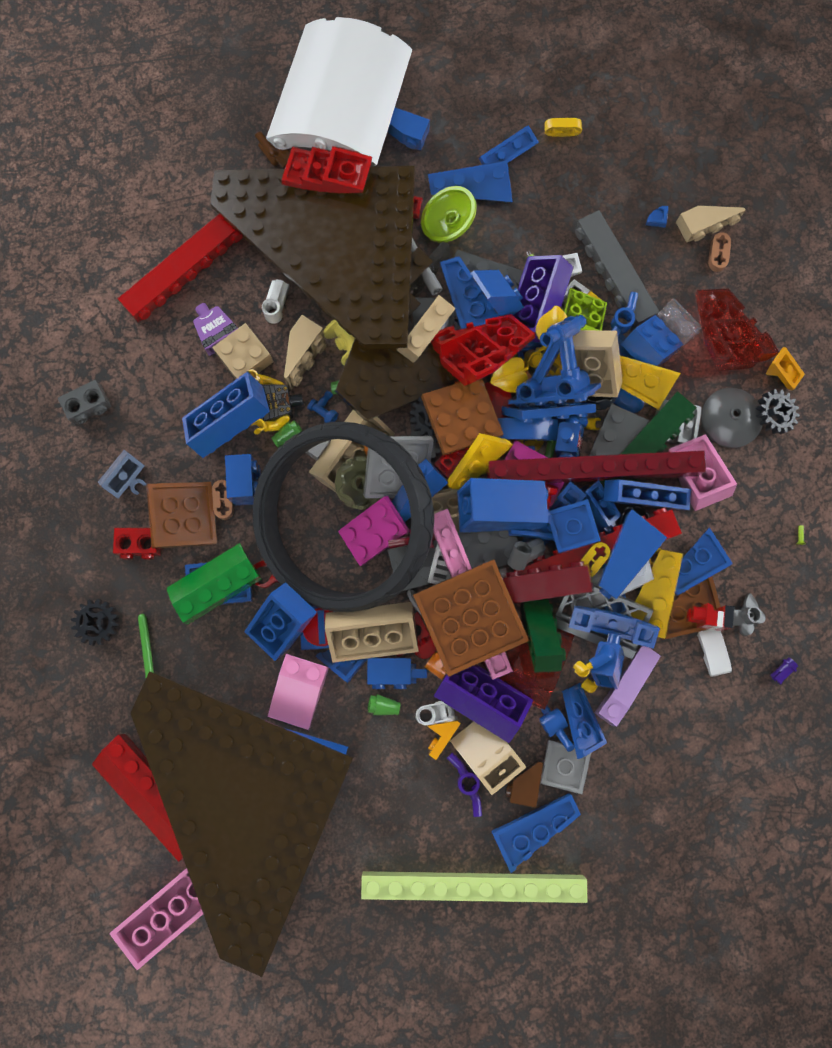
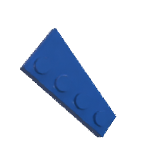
M507 161L428 174L430 191L433 196L447 187L461 186L468 189L475 199L513 202Z
M460 256L440 262L453 306L456 308L455 313L461 329L466 328V323L473 322L474 326L485 324V319L499 317Z
M571 793L491 831L510 873L515 871L516 867L524 860H528L538 848L547 844L549 839L557 832L560 833L581 815Z

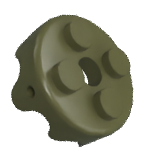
M356 456L346 460L338 469L335 478V489L339 499L346 506L360 510H366V508L381 499L365 498L363 495L367 457ZM358 477L362 479V485L359 488L356 486Z

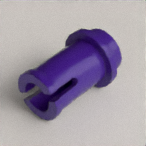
M789 657L783 659V663L770 674V677L775 682L777 681L779 685L792 672H797V663Z

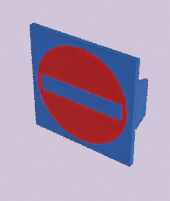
M311 606L317 613L300 634L301 650L329 648L325 632L326 613L335 611Z

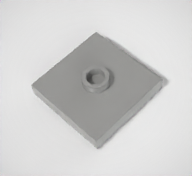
M548 740L540 784L582 794L591 753L577 759L575 748L568 752L562 743Z

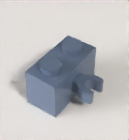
M123 450L98 483L118 499L128 486L134 494L138 495L139 492L134 488L135 485L141 483L145 486L146 483L141 478H136V476L145 465L126 450Z

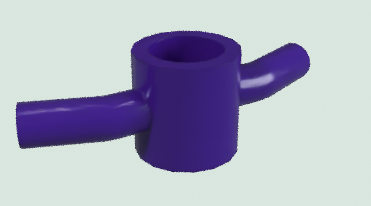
M452 752L447 759L460 774L457 780L458 788L463 794L470 796L473 806V817L482 816L481 799L477 792L480 788L479 778L473 772L467 771L464 763ZM465 777H473L475 779V785L472 786L471 790L464 789L462 780Z

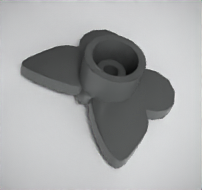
M751 593L746 595L743 608L741 610H734L733 626H739V633L742 636L751 635L754 631V624H761L766 619L765 614L758 608V603Z

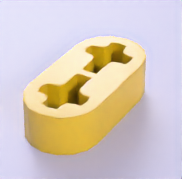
M551 118L545 121V134L547 136H577L582 133V121L578 118Z
M595 543L580 560L584 561V565L590 561L594 562L590 567L592 577L609 558L610 548L605 543ZM603 546L606 555L604 557L599 556L595 561L593 557L597 552L594 549Z

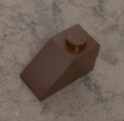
M534 762L511 780V784L507 783L505 796L508 797L510 803L536 808L543 768L542 762Z

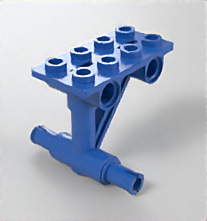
M583 315L567 317L563 321L550 326L547 332L540 336L541 344L547 347L533 376L517 387L516 395L508 400V405L516 404V407H522L535 402V405H543L548 403V401H554L555 404L567 402V399L581 402L587 400L588 396L594 395L595 391L601 388V383L590 384L588 373L577 366L573 336L578 334L580 329L586 325V318ZM560 352L561 375L547 376Z

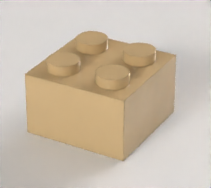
M246 323L212 347L218 358L235 379L250 369L259 373L273 363L270 353Z

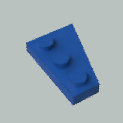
M710 527L682 558L675 591L676 596L733 564Z

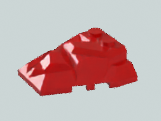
M509 314L485 319V324L474 326L473 322L466 323V328L454 330V326L446 327L437 332L431 343L434 350L440 356L442 366L464 386H467L498 370L535 338V333L513 315Z

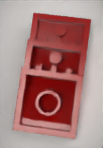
M313 146L311 151L292 147L282 177V185L329 193H363L373 157L333 146L331 151Z

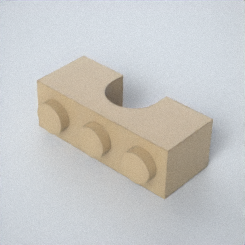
M438 295L408 334V348H398L397 351L414 363L456 308Z

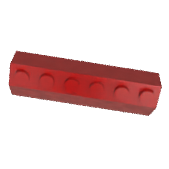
M119 734L102 749L92 763V766L175 859L180 862L183 856L148 760L126 734Z

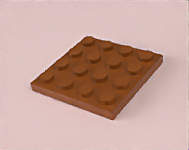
M494 559L413 594L448 677L529 641Z

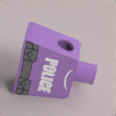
M202 303L195 308L199 317L194 319L193 323L204 349L210 356L215 353L212 347L237 330L238 327L218 306L210 310L206 303Z

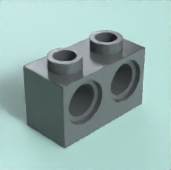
M96 380L58 397L67 419L74 425L83 424L89 417L101 415L108 408L112 407L102 386ZM99 396L97 402L91 403L93 397ZM77 405H80L79 410L77 412H73V408Z

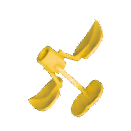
M555 305L539 319L536 325V335L539 340L540 336L546 333L550 326L567 318V315L559 306ZM542 346L540 348L537 347L536 350H528L524 354V361L519 357H512L493 373L490 383L506 392L515 393L517 387L528 380L526 371H528L529 366L537 368L543 357L541 351L547 349V347ZM562 366L558 367L555 373L551 369L548 373L552 376L561 375L560 370H562Z

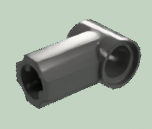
M532 538L526 542H516L508 557V565L515 570H524L527 563L545 553L544 541L540 538Z

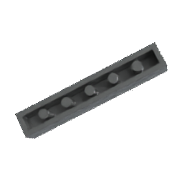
M600 210L578 220L575 234L578 240H582L585 245L586 254L592 257L595 262L596 271L602 274L605 279L606 288L612 291L616 305L619 308L627 307L630 293H638L634 310L635 321L632 325L633 329L654 315L657 316L660 311Z

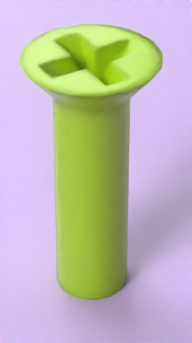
M803 525L798 526V542L796 544L799 545L806 544L804 542Z

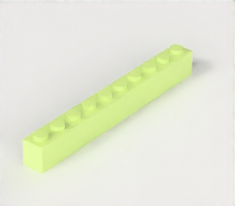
M363 871L361 899L587 903V879L583 875Z

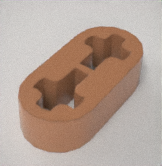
M724 232L717 233L710 244L708 265L715 272L723 271L729 263L731 238ZM718 240H722L724 244L721 249H719L720 243ZM718 255H720L721 265H718V262L715 261Z
M218 480L212 486L213 510L219 519L228 520L234 514V505L227 499L226 490L224 491V498L217 491V489H221V485H224L226 488V480ZM222 502H225L226 508L229 509L225 515L219 512L222 509Z

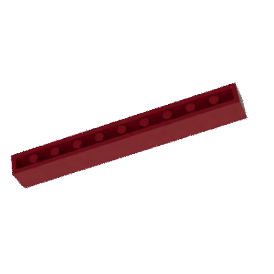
M704 451L488 461L486 465L487 479L545 481V483L699 476L706 472Z

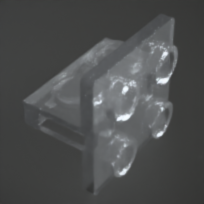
M674 298L656 315L664 321L671 332L676 334L684 344L676 353L694 339L702 328Z

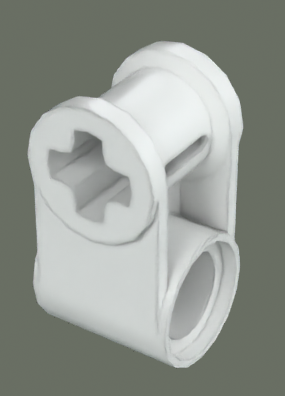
M442 701L421 706L415 713L417 722L422 725L458 720L454 709ZM423 709L431 712V718L427 722H423L420 719V712Z

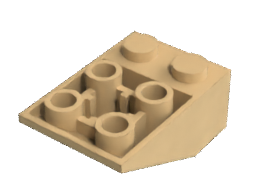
M303 315L293 326L289 335L284 378L291 391L294 386H299L304 372L312 368L315 362L314 358L317 354H321L326 347L323 328Z
M474 721L450 740L491 795L526 768L525 764L506 741Z

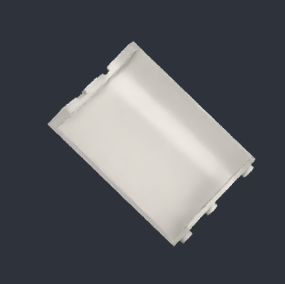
M336 17L335 20L327 21L326 18L306 24L266 139L275 148L283 150L292 147L312 148L313 146L331 151L333 146L371 156L373 158L370 167L376 166L412 49L394 34L389 36L381 31V27L357 19Z

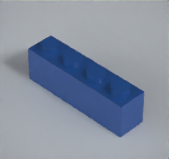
M620 479L605 480L603 502L660 509L665 507L668 510H689L691 489Z

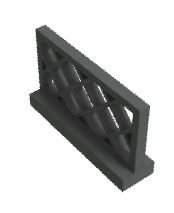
M593 585L594 590L576 598L574 595H570L572 599L568 600L569 595L563 596L559 608L553 617L557 619V628L598 645L600 641L607 642L608 635L595 631H590L589 633L569 628L571 615L562 612L565 605L574 603L575 606H578L576 601L588 597L591 608L600 609L608 606L610 611L613 612L611 604L619 601L624 603L626 608L625 611L619 614H628L632 617V612L641 610L646 612L644 620H642L645 622H649L653 609L622 596H619L617 599L611 597L612 600L610 601L605 597L606 602L594 606L591 596L600 593L599 590L601 588ZM621 638L619 645L622 647L624 656L633 659L637 644Z

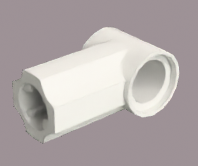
M272 280L267 298L262 304L265 319L271 324L278 323L283 317L282 310L290 286L282 280ZM271 309H276L274 313H268Z

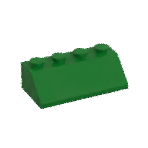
M239 543L166 589L181 621L189 625L262 580Z

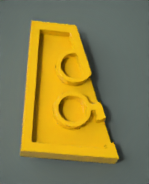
M479 433L448 478V487L459 490L470 478H478L487 470L486 465L488 461H495L500 458L513 444L508 439Z

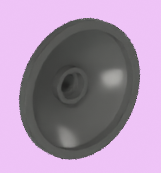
M723 388L714 392L705 401L701 410V424L704 432L713 442L726 448H739L751 443L762 429V425H760L762 419L756 417V415L760 414V411L756 410L759 403L750 393L738 388ZM733 411H737L739 417L734 416Z

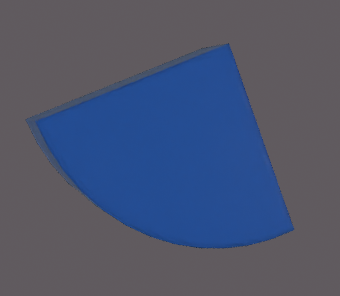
M661 206L654 210L648 216L646 225L666 227L668 206Z

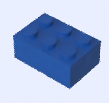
M285 582L269 594L244 632L276 661L292 647L317 611Z

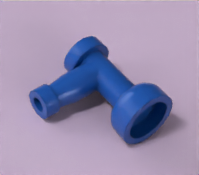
M328 390L319 401L312 399L307 406L308 410L315 411L324 418V423L335 422L339 416L337 411H328L324 408L329 399L333 397V394Z

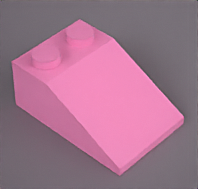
M706 434L668 449V452H705V473L699 476L678 477L682 488L691 489L690 504L694 511L733 496L737 483Z
M286 654L278 676L268 717L309 730L329 668Z

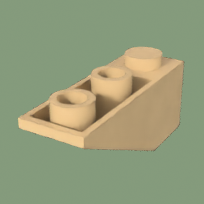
M697 206L681 213L676 224L686 243L692 240L696 242L710 232L712 234L717 233L723 226L728 224L732 226L738 223L745 212V208Z

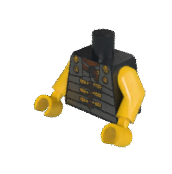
M250 369L248 372L264 388L270 411L263 418L251 424L259 427L254 430V434L258 435L262 431H279L293 418L292 407L304 406L302 393L290 395L288 385L274 378L258 374L257 371Z

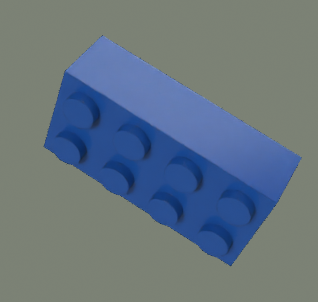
M247 371L185 415L182 421L186 444L204 458L225 442H229L235 435L246 430L255 421L263 418L270 412L263 386Z

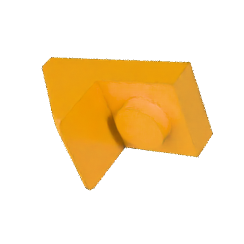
M786 347L780 350L766 372L767 375L778 376L786 388L794 390L805 375Z
M456 720L427 725V727L440 735V738H434L428 747L431 750L429 755L437 760L460 726V722Z

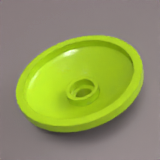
M451 186L437 192L428 201L422 212L421 227L425 235L434 242L445 243L453 241L464 234L471 226L477 210L476 200L472 193L461 186Z

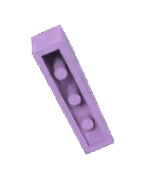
M640 646L633 659H631L622 672L618 689L611 688L594 713L611 726L617 727L661 656L649 647Z

